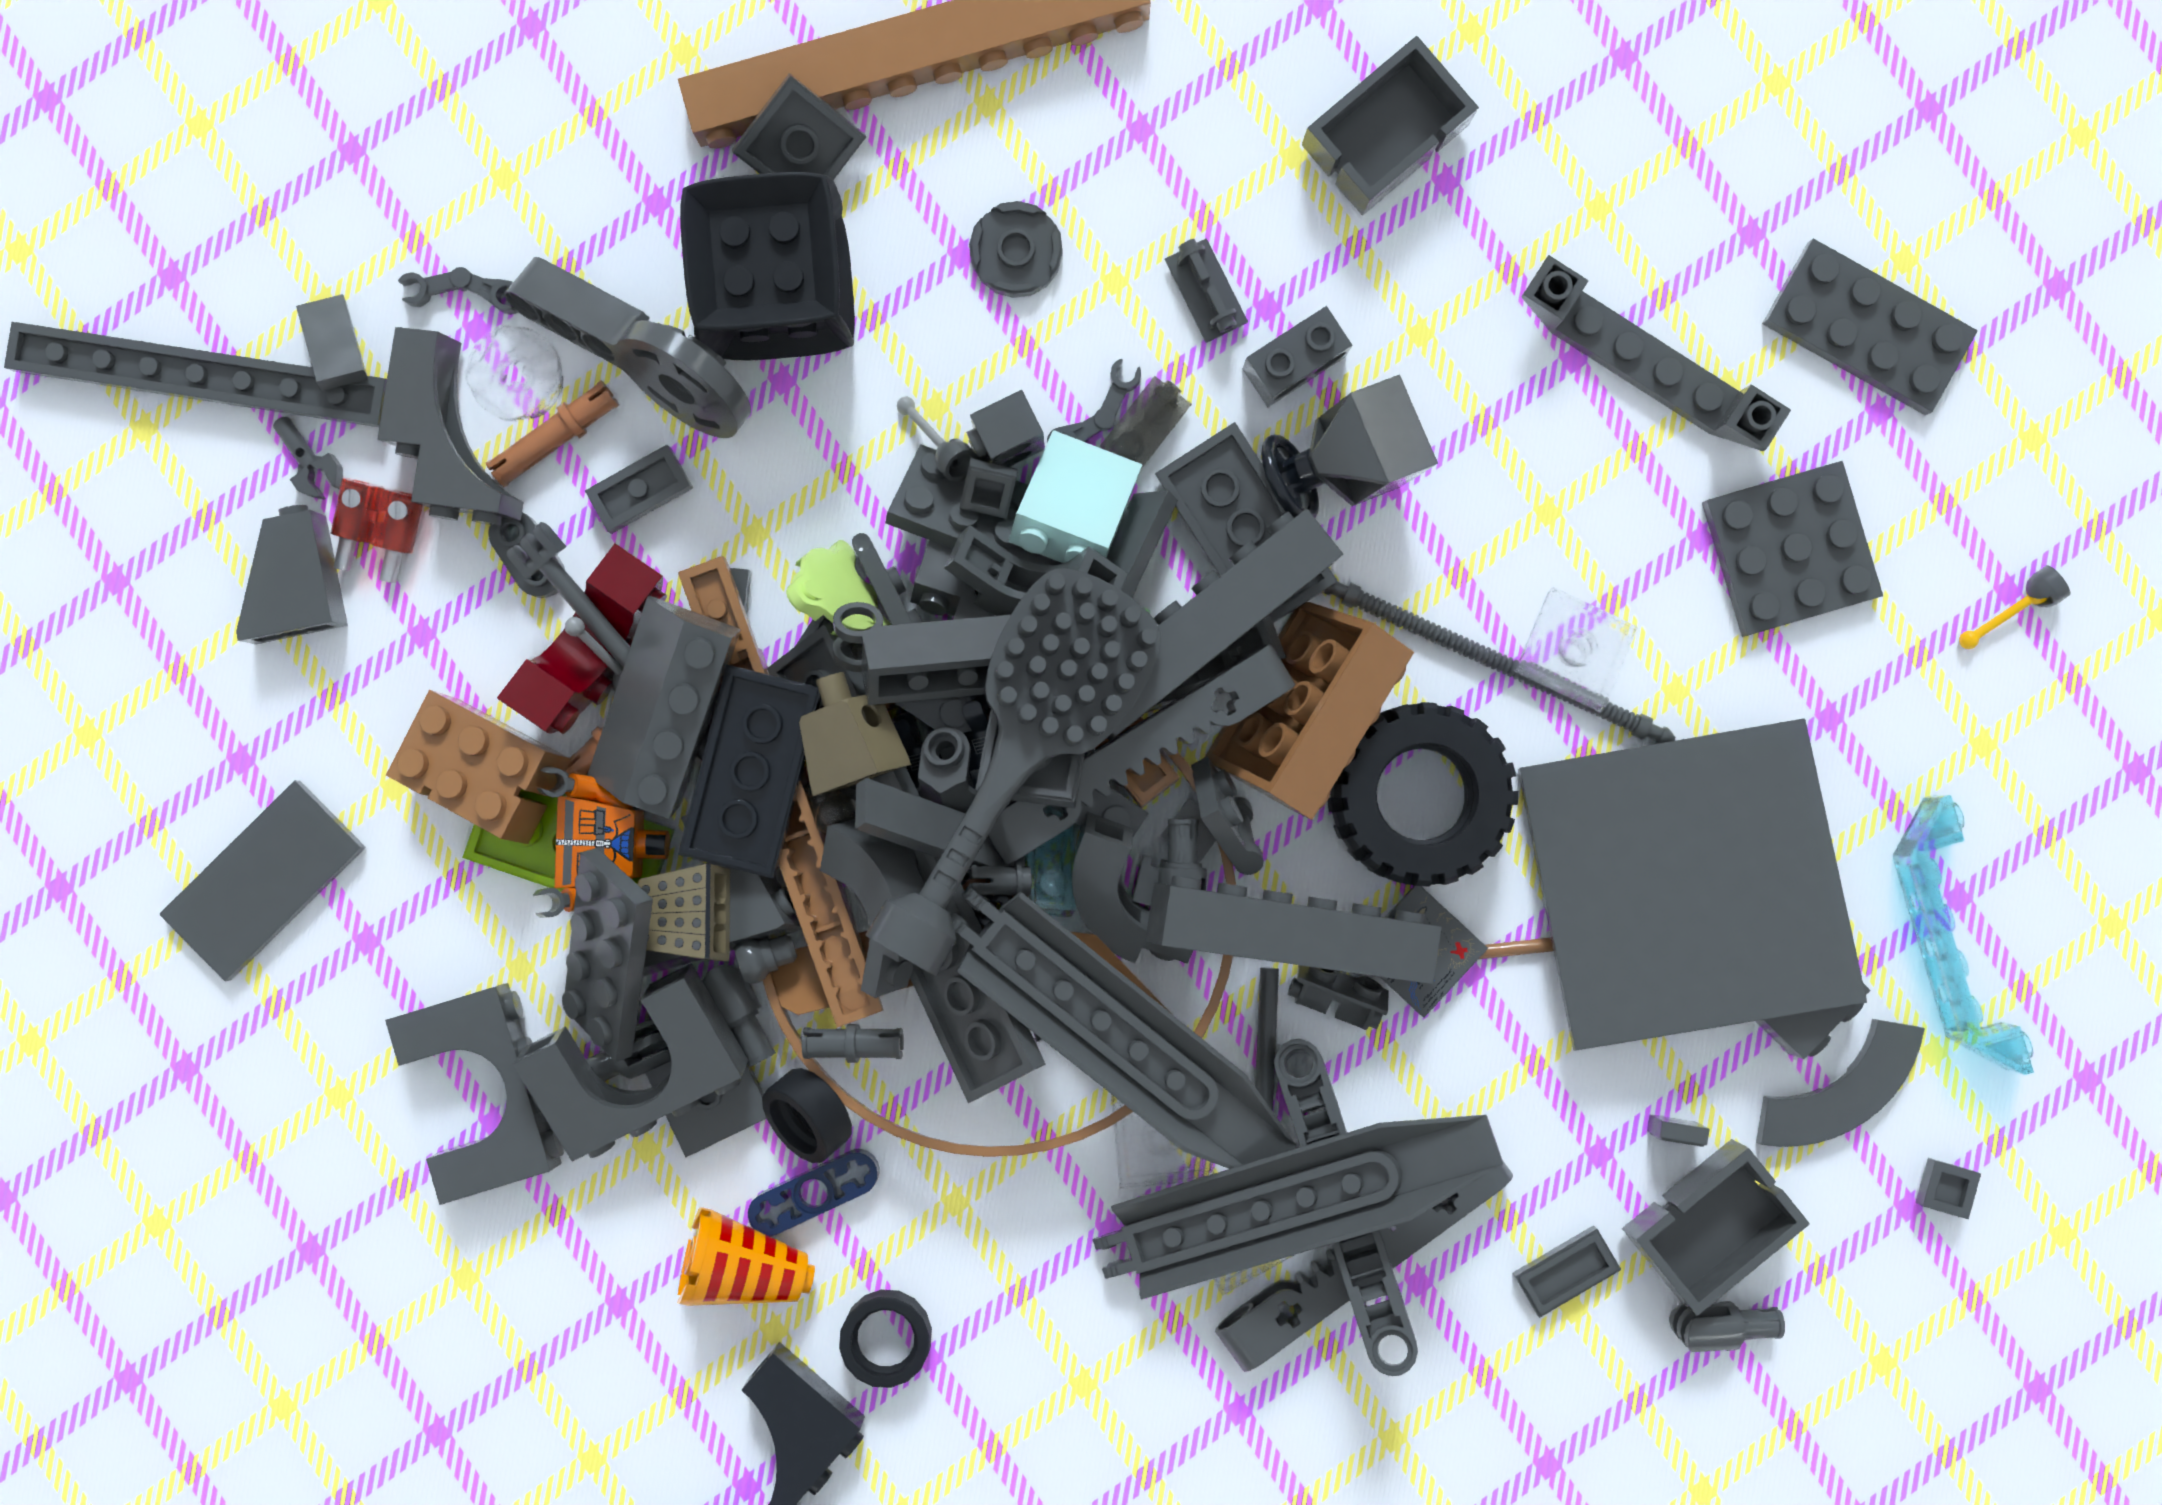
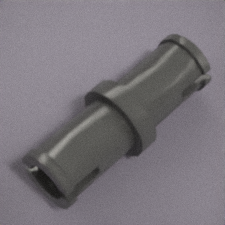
M848 1024L846 1029H811V1027H804L803 1029L804 1036H802L801 1047L804 1059L846 1058L847 1063H858L860 1058L902 1059L903 1052L900 1051L904 1050L902 1028L860 1029L859 1024Z

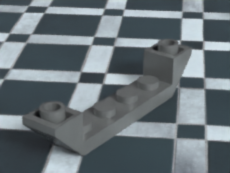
M1548 255L1521 297L1553 335L1708 434L1760 451H1765L1791 412L1790 408L1752 384L1741 391L1735 389L1585 293L1583 289L1587 285L1588 279L1552 256Z

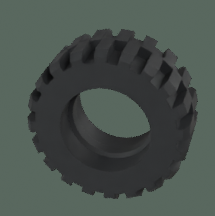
M1433 702L1405 704L1381 712L1378 719L1369 726L1358 744L1353 760L1343 769L1330 790V798L1327 801L1328 811L1332 812L1335 822L1333 828L1338 839H1342L1348 847L1346 851L1374 874L1394 882L1413 886L1447 885L1459 881L1461 876L1466 874L1473 875L1483 868L1482 862L1489 856L1495 857L1503 847L1500 840L1504 833H1511L1515 819L1511 818L1510 815L1512 805H1518L1519 791H1513L1511 778L1517 776L1513 762H1506L1502 753L1506 750V747L1499 737L1493 738L1486 731L1489 726L1478 718L1472 719L1464 715L1465 710L1454 706H1440ZM1415 749L1431 750L1448 758L1459 771L1464 785V805L1457 822L1444 834L1426 840L1407 838L1393 830L1384 820L1377 802L1378 782L1386 766L1400 754Z

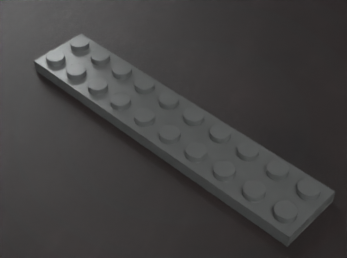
M833 623L821 626L767 668L771 676L816 687L817 679L844 672L851 696L866 695L862 673L841 668L833 658V644L838 636L831 634L834 631ZM849 645L841 650L846 657L855 659ZM822 700L820 701L819 709L824 707ZM906 767L871 779L919 796ZM856 785L825 793L838 823L855 819ZM903 846L915 863L925 884L939 858ZM960 883L945 910L959 914L979 934L982 931V927L973 908L961 895L964 889ZM955 932L957 941L937 976L913 964V972L910 979L967 1102L971 1103L1046 1065L1030 1029L956 971L970 943Z

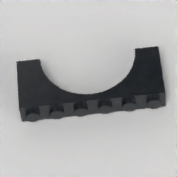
M780 1341L749 1376L741 1390L751 1399L766 1421L775 1447L776 1481L773 1495L768 1505H797L807 1491L812 1495H816L833 1473L828 1468L839 1454L846 1459L864 1437L859 1431L861 1430L865 1415Z

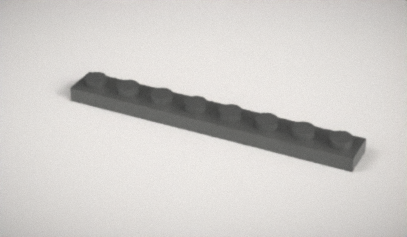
M11 321L4 368L13 372L378 428L387 381L386 378L368 376L366 380L320 391L315 380L313 368L308 366Z

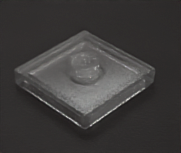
M1553 586L1547 592L1514 671L1601 712L1607 706L1638 627Z
M1111 1094L1113 1113L1123 1107L1124 1104ZM1132 1112L1114 1124L1120 1189L1182 1184L1214 1174L1212 1162L1182 1151L1136 1113Z

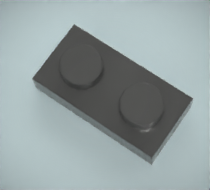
M666 444L586 489L585 493L607 532L613 534L693 489V486L672 448Z

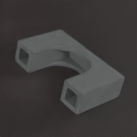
M692 963L650 983L641 998V1002L666 1042L671 1056V1073L661 1083L644 1090H624L606 1083L589 1066L566 1026L525 1046L512 1064L572 1162L587 1154L590 1158L598 1157L611 1149L616 1143L615 1140L629 1133L632 1137H638L652 1129L657 1124V1119L671 1112L675 1117L683 1115L693 1109L699 1103L700 1098L712 1092H715L717 1096L725 1094L740 1084L748 1058Z
M509 983L385 1020L398 1066L448 1051L465 1050L479 1054L490 1061L500 1073L505 1084L507 1097L505 1112L497 1128L488 1137L439 1151L426 1158L439 1205L544 1174L562 1164L560 1156L564 1154L563 1146L512 1065L522 1049L533 1042L530 1037H524L519 1020L523 1018L522 1003L517 992L510 990Z

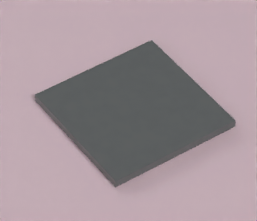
M1805 718L1520 767L1518 769L1573 1051L1867 1003Z

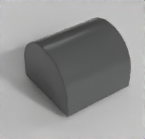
M970 458L959 508L1007 519L1018 469Z

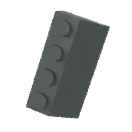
M649 595L620 676L588 776L594 777L599 785L622 803L670 819L681 805L719 695L726 664H730L741 629Z

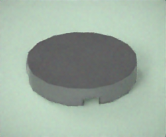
M1022 201L1000 203L991 208V211L986 213L975 224L969 242L972 267L980 281L993 292L1011 298L1032 296L1046 288L1057 275L1063 257L1061 232L1057 225L1037 205Z

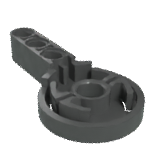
M533 257L505 291L504 296L506 300L521 315L617 366L654 402L690 427L714 437L731 438L735 436L750 416L751 406L748 397L736 379L725 369L724 366L727 362L719 354L715 353L694 336L689 334L686 337L681 329L648 321L650 317L643 311L540 257Z

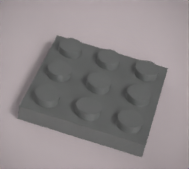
M1843 460L1702 502L1742 637L1883 596Z

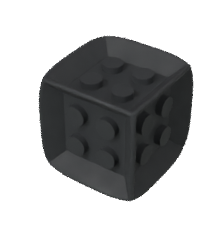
M780 172L710 179L688 185L682 189L680 203L681 244L686 296L694 325V335L697 340L706 344L723 359L752 361L804 357L836 352L854 345L855 313L849 244L842 218V200L833 179L827 175L809 172Z

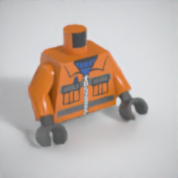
M545 766L540 770L546 773H554L557 783L553 789L537 788L539 793L549 797H558L555 885L554 888L539 889L533 894V896L549 895L552 899V907L548 912L535 913L538 917H554L559 915L563 909L566 912L574 911L576 896L575 878L578 875L580 852L594 848L600 849L631 879L642 876L643 859H668L670 851L669 831L644 830V810L635 809L633 806L622 803L599 785L592 776L575 773L567 775L563 770L551 766ZM555 888H564V889L560 892L559 890H557V889H555Z

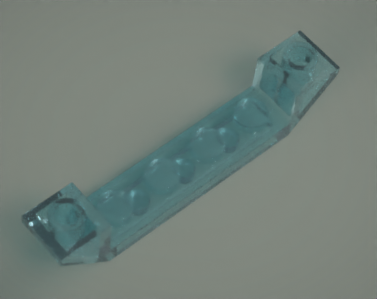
M1951 795L1924 797L1897 845L1892 858L1945 1036L2005 1070L2022 1075L2034 1073L2030 1060L2034 1054L2033 1046L2028 1035L2021 1030L2020 1026L2000 1021L1980 1027L1979 1023L1983 1021V1013L1979 1002L1971 995L1966 980V977L1969 976L1968 962L1962 951L1956 947L1952 933L1956 927L1955 919L1949 906L1943 903L1938 886L1942 883L1939 866L1933 858H1930L1928 851L1965 841L1962 829L1965 826L1964 815L1960 806L1953 801Z

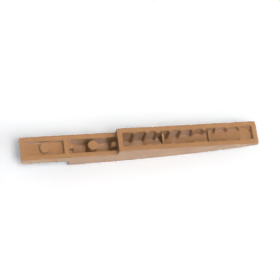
M720 556L679 571L678 575L691 611L741 629L729 665L769 675L762 649L758 648L727 559L724 556ZM803 769L779 867L836 1027L838 1028L884 1011L880 997L874 998L861 991L867 956L843 883L820 871L826 833Z

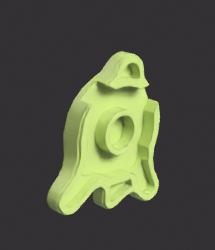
M838 540L829 549H812L796 562L795 566L800 567V571L793 576L792 583L787 587V598L796 610L807 614L814 621L824 615L833 623V616L836 610L852 602H864L878 608L877 594L874 588L869 583L863 581L855 570L856 554L852 547L844 540ZM855 614L846 617L842 624L853 631H864L870 629L875 622L868 616ZM883 616V626H884V625H892V624Z

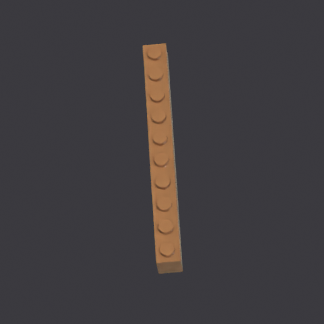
M951 0L677 78L692 132L700 147L708 146L712 149H718L733 144L736 141V137L744 134L789 73L834 109L845 107L847 110H856L869 105L872 99L887 94H890L891 97L906 96L916 91L918 85L935 81L937 84H948L960 79L964 72L978 68L982 71L997 70L1005 66L1010 59L1024 55L1030 59L1039 58L1049 54L1053 47L1069 42L1074 46L1085 45L1097 39L1098 34L1115 29L1118 33L1136 30L1143 25V21L1150 19L1151 1Z

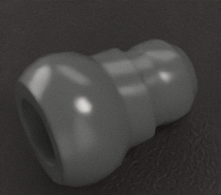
M782 935L773 939L766 937L760 940H745L734 946L742 977L746 983L756 984L765 980L769 973L779 970L778 967L794 962L797 958L792 938L788 935Z

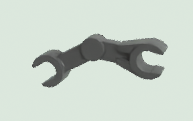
M456 267L452 272L425 278L420 274L409 272L398 279V282L404 287L420 283L421 289L416 296L402 298L405 303L413 307L426 305L432 295L454 290H468L482 296L504 314L512 315L518 313L513 307L501 303V297L513 283L512 281L482 278L472 274L464 267Z
M1123 359L1117 360L1111 367L1110 379L1112 385L1101 408L1095 415L1083 422L1058 427L1053 430L1083 442H1087L1089 438L1101 431L1110 430L1115 424V416L1126 393L1134 390L1140 383V366H1138L1133 380L1122 382L1118 379L1117 372L1123 364ZM1052 431L1049 433V435H1048V437H1047V443H1048V440H1049V438H1050V436H1051Z

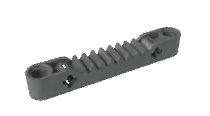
M1268 643L1119 734L1113 740L1087 754L1084 757L1076 808L1062 807L1064 814L1058 817L1052 812L1045 815L1043 809L1047 805L1013 801L1007 805L988 835L1005 865L1023 857L1071 827L1079 818L1082 803L1088 807L1094 805L1092 791L1096 790L1101 795L1107 797L1111 795L1110 780L1121 786L1127 785V769L1133 774L1141 776L1145 773L1144 759L1151 765L1162 763L1160 749L1169 755L1178 753L1176 739L1183 744H1193L1195 742L1193 729L1200 734H1209L1212 732L1211 725L1230 726L1238 723L1292 689L1296 684L1272 644ZM1215 691L1219 694H1230L1231 700L1226 703L1227 713L1224 710L1214 711L1211 704L1217 700L1214 694Z
M1293 1039L1282 1044L1276 1052L1274 1059L1275 1071L1300 1147L1347 1133L1324 1059L1317 1047L1303 1039ZM1296 1053H1306L1312 1058V1070L1304 1077L1296 1078L1291 1076L1287 1071L1289 1058ZM1325 1107V1109L1308 1115H1304L1307 1112ZM1380 1230L1333 1243L1332 1247L1368 1358L1373 1367L1380 1373L1388 1376H1400L1408 1372L1416 1362L1418 1345ZM1388 1296L1386 1301L1370 1306L1366 1305L1367 1301ZM1388 1335L1399 1336L1407 1345V1357L1398 1364L1387 1363L1379 1353L1380 1341Z
M1504 1162L1496 1169L1450 1196L1446 1204L1441 1205L1439 1203L1412 1221L1381 1229L1380 1232L1392 1268L1394 1269L1502 1190L1513 1178V1173ZM1331 1249L1326 1251L1329 1263L1327 1266H1323L1315 1260L1311 1262L1312 1277L1309 1278L1298 1271L1295 1273L1297 1283L1290 1280H1279L1272 1283L1219 1323L1215 1333L1242 1371L1247 1372L1257 1368L1350 1301L1334 1251ZM1286 1301L1288 1305H1293L1295 1313L1288 1317L1284 1312L1280 1313L1278 1305Z

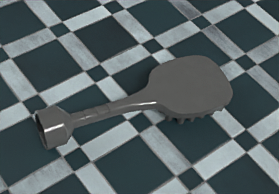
M1059 568L1047 572L1024 594L997 640L987 670L985 682L986 701L997 717L999 731L983 782L920 893L912 892L886 899L868 929L867 937L923 970L937 976L957 941L950 912L945 909L1012 797L1026 780L1049 758L1061 754L1082 755L1103 742L1126 718L1145 688L1158 658L1161 634L1155 619L1131 596L1098 577L1070 568Z

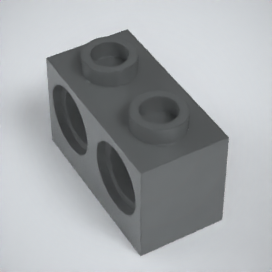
M1326 305L1246 357L1242 370L1268 408L1344 359L1353 344Z
M1022 389L970 414L973 429L966 433L972 450L977 454V460L1010 467L1045 449L1044 432Z

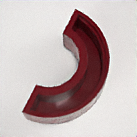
M614 543L586 580L584 592L630 647L647 597L650 595L663 601L667 598V595L661 591L663 575L616 543ZM575 612L573 617L580 618ZM584 623V629L610 654V652L605 648V646L599 641V639ZM564 628L561 634L541 655L532 660L526 659L498 695L497 699L546 733L552 734L559 731L565 734L573 726L579 714L591 702L599 705L605 700L612 690V680L610 679L615 673L578 636H570Z

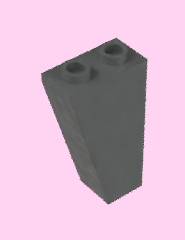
M729 868L730 951L734 950V946L737 943L745 940H760L766 937L773 939L801 929L788 889L785 887L781 888L776 878ZM646 950L643 977L702 959Z

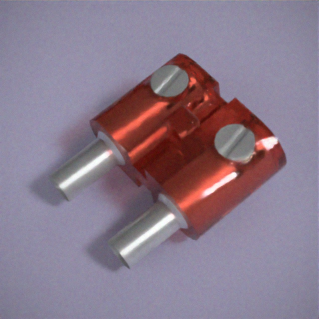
M343 477L330 532L340 537L333 568L350 571L356 542H367L373 546L386 549L379 580L396 583L402 554L413 553L423 505L411 502V493Z

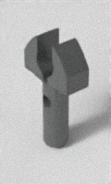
M285 416L277 419L273 424V428L298 463L297 474L289 479L296 490L317 499H326L321 490L315 485L314 468L324 471L331 485L341 489L343 467L336 456L331 453H327L322 457L315 455L289 417Z

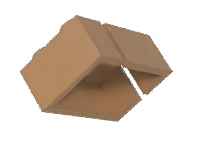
M429 689L386 776L421 795L428 796L429 800L500 839L529 844L547 805L539 801L519 797L518 795L521 789L541 794L537 788L553 789L557 783L556 775L540 770L545 766H551L565 772L571 758L458 698Z

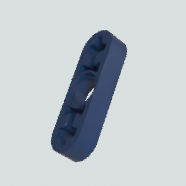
M850 1150L759 1193L749 1206V1223L753 1229L768 1236L784 1232L869 1192L878 1180L880 1173L879 1163L876 1157L867 1150ZM855 1160L858 1166L866 1164L869 1167V1171L864 1176L865 1183L859 1184L856 1178L845 1181L840 1185V1189L844 1194L838 1196L835 1180L827 1171L834 1169L835 1178L849 1171L851 1168L850 1161ZM817 1179L824 1183L828 1194L827 1199L822 1204L811 1205L804 1201L801 1195V1187L805 1181ZM791 1189L792 1202L801 1214L794 1215V1208L791 1206L779 1214L777 1217L778 1223L776 1224L770 1218L762 1220L759 1213L765 1207L764 1201L768 1200L771 1206L784 1203L789 1198L784 1191Z

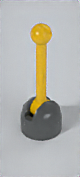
M2046 565L2034 573L2027 581L2026 597L1975 631L1963 632L1959 637V644L1964 649L1975 648L1981 637L2031 604L2046 608L2057 605L2071 595L2068 584L2057 570Z

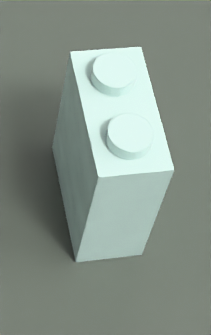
M1053 430L1017 510L1008 542L1020 546L1030 553L1040 554L1061 563L1072 560L1088 546L1106 558L1133 493L1142 464Z

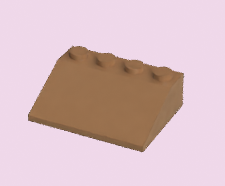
M1306 602L1293 611L1278 636L1287 657L1281 661L1296 685L1240 722L1230 726H1223L1205 757L1208 756L1216 768L1220 770L1225 769L1235 779L1296 813L1313 820L1318 810L1328 801L1330 790L1341 772L1353 760L1356 748L1369 726L1378 719L1381 706L1392 688L1404 676L1406 665L1414 652L1373 622Z

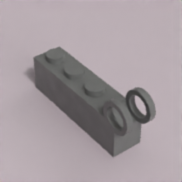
M852 602L841 606L834 613L833 629L838 638L833 644V658L841 668L862 673L868 705L985 694L986 675L991 655L1011 615L883 626V615L878 608L864 602ZM861 614L870 617L875 624L870 629L864 631H853L846 628L842 621L850 615ZM862 643V660L850 659L841 650L848 644Z

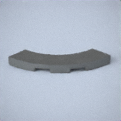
M1872 1018L1870 1030L1863 1047L1847 1068V1072L1838 1080L1823 1089L1818 1088L1801 1095L1763 1097L1756 1143L1777 1147L1816 1144L1841 1136L1868 1121L1895 1096L1905 1082L1916 1061L1925 1028Z

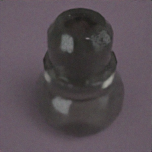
M810 781L806 784L805 792L811 802V809L815 813V824L822 834L826 835L829 825L855 819L856 802L853 798L844 795L841 790L813 796Z

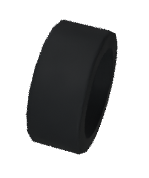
M803 1068L791 1069L770 1086L762 1096L764 1113L775 1134L788 1149L808 1162L822 1163L846 1143L852 1135V1123L841 1099L827 1082L811 1071Z
M881 1289L864 1295L851 1307L840 1330L839 1350L844 1365L857 1380L872 1387L892 1388L908 1382L922 1369L930 1351L932 1327L927 1312L915 1298L899 1290ZM881 1310L894 1311L904 1316L911 1324L914 1333V1344L910 1354L902 1362L892 1366H879L869 1361L862 1354L858 1344V1330L862 1322L872 1313Z

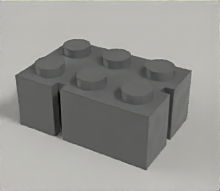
M1416 35L1308 126L1302 146L1328 177L1335 171L1339 174L1335 185L1363 216L1431 158L1434 150L1439 152L1465 130L1473 120L1479 106Z
M1731 1139L1662 1195L1667 1202L1665 1206L1661 1207L1656 1202H1653L1621 1229L1679 1301L1698 1316L1808 1227L1810 1223L1784 1190L1774 1185L1776 1183L1775 1179L1750 1148Z

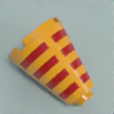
M704 1207L698 1209L692 1228L698 1229V1234L693 1236L692 1240L688 1239L677 1294L680 1297L677 1300V1304L702 1306L798 1302L801 1293H810L814 1280L815 1265L808 1264L807 1253L712 1209Z

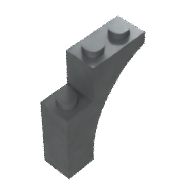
M395 327L377 440L396 446V455L418 459L411 502L429 507V516L458 521L459 513L473 514V522L493 526H501L502 518L521 520L524 502L505 491L486 473L476 459L464 433L457 399V374L462 343L438 331Z

